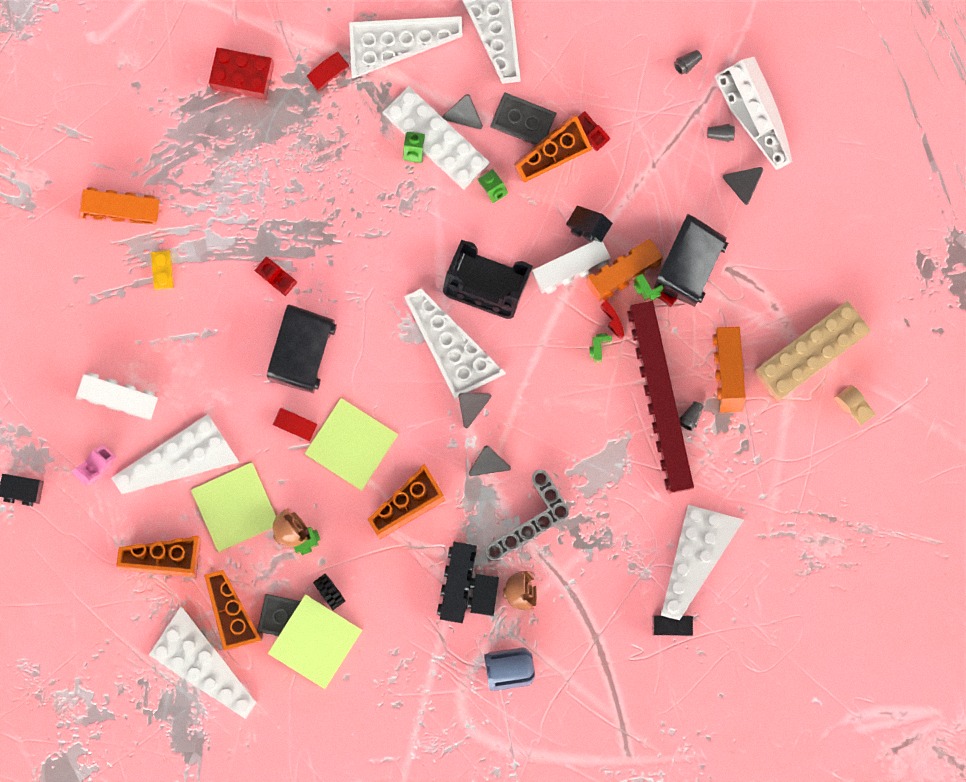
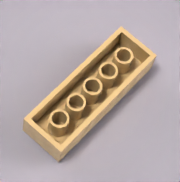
M846 301L757 368L754 373L774 399L779 402L868 335L872 330L850 302Z

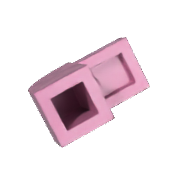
M102 444L94 449L87 460L77 466L72 474L86 486L90 483L94 484L109 469L116 456Z

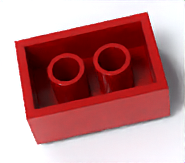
M217 47L209 85L214 90L266 100L274 62L270 57Z

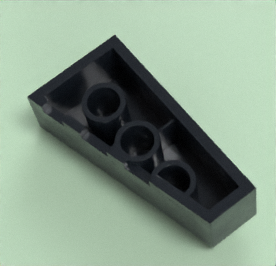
M454 541L453 547H449L448 558H450L449 566L446 565L444 577H447L446 585L442 584L440 596L444 597L442 604H438L437 615L440 616V620L463 624L477 552L476 545Z

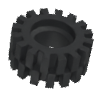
M326 573L313 582L332 610L346 602Z

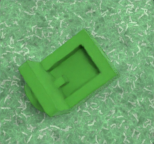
M406 132L403 148L404 161L422 163L425 134Z
M493 169L477 178L492 203L508 194L503 181Z
M643 274L637 276L633 281L635 283L633 284L637 294L642 295L644 301L649 298L651 301L661 296L660 292L664 289L661 285L652 290Z
M607 333L596 334V337L592 339L593 346H589L590 358H594V363L602 362L601 343L612 342V336H608Z
M307 528L311 539L294 547L297 554L301 553L302 556L313 552L312 548L319 546L318 541L321 539L317 529Z

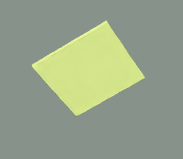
M341 398L310 444L305 455L362 491L398 434Z
M252 462L191 490L218 553L273 528L276 514Z
M305 594L268 654L326 689L362 630Z

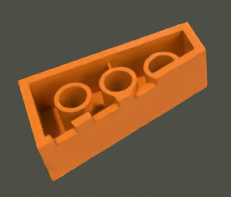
M572 114L513 164L522 182L525 183L592 150L577 115Z
M87 187V190L83 189L81 194L78 219H85V216H91L94 220L102 221V219L109 217L113 222H125V219H129L130 223L156 225L160 199H155V196L152 195L138 197L135 193L126 192L125 195L117 194L115 190L101 192L97 188Z
M651 238L630 250L628 256L622 255L618 257L611 267L609 265L602 267L596 273V276L594 273L587 276L586 284L599 302L601 300H609L614 296L613 292L618 289L620 291L624 290L630 285L628 282L641 274L645 276V271L650 268L654 270L661 265L660 261H662L663 256Z
M740 326L717 327L716 334L712 335L713 346H716L714 363H717L715 380L718 381L716 394L717 399H719V413L742 412L746 395Z
M424 463L367 520L380 540L446 501Z
M197 535L169 541L122 546L118 549L116 567L121 571L196 578L201 539Z
M224 570L205 574L204 577L223 651L261 642L259 634Z

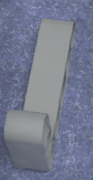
M535 471L532 475V484L546 505L547 510L490 543L486 548V556L489 560H500L567 519L569 508L546 471ZM538 474L545 476L546 481L543 484H538L535 481V477ZM553 491L556 494V498L549 501L545 498V493ZM558 507L564 508L566 511L565 516L558 517L555 514V509ZM541 517L549 519L547 527L539 525L538 520ZM530 527L533 530L532 536H523L522 529ZM508 537L516 539L514 547H508L505 544V540ZM491 547H497L500 550V554L497 557L489 555Z

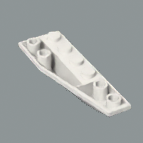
M755 57L743 59L714 76L731 112L773 167L779 170L793 162L778 108Z

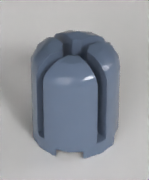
M521 647L484 654L490 691L527 687L534 682L533 657L528 649Z

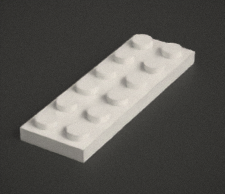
M409 86L383 111V115L405 136L406 132L425 134L423 153L463 190L490 165V162Z

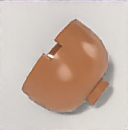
M287 508L279 513L273 522V538L278 544L294 548L309 540L310 534L306 535L305 530L307 526L298 514L288 512L290 509Z
M521 571L513 574L508 578L506 586L503 588L504 598L515 609L532 610L534 609L532 606L537 604L536 586L532 587L531 580H534V577L530 571Z

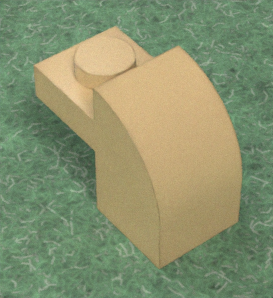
M853 385L847 387L834 398L845 413L849 412L859 426H862L876 415L866 402L864 395Z

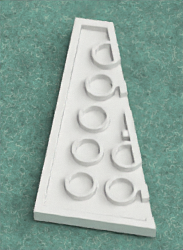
M462 0L501 83L521 82L512 1Z
M462 16L349 22L352 79L463 37Z
M422 289L404 297L454 399L458 398L459 393H469L506 375Z
M207 414L111 479L120 493L126 494L240 462Z
M691 505L687 506L661 612L662 616L676 620L682 618L744 519Z
M181 606L149 653V656L244 719H247L257 702Z

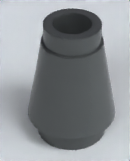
M698 50L676 58L674 62L676 71L681 75L684 73L688 74L702 60V55Z
M724 124L708 127L707 138L724 142L734 141L735 126Z
M694 401L680 417V425L689 431L697 428L704 406Z

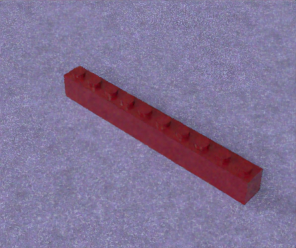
M649 301L630 305V311H627L629 322H633L634 329L631 330L633 341L637 340L638 348H635L637 359H641L642 363L639 370L641 378L645 377L646 385H643L645 396H649L650 404H647L649 415H653L654 422L651 423L652 430L658 436L656 448L658 453L661 452L663 459L660 460L661 470L666 473V479H664L665 489L669 490L670 494L694 489L693 479L654 302Z

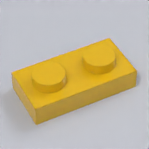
M171 251L151 252L154 290L174 289Z

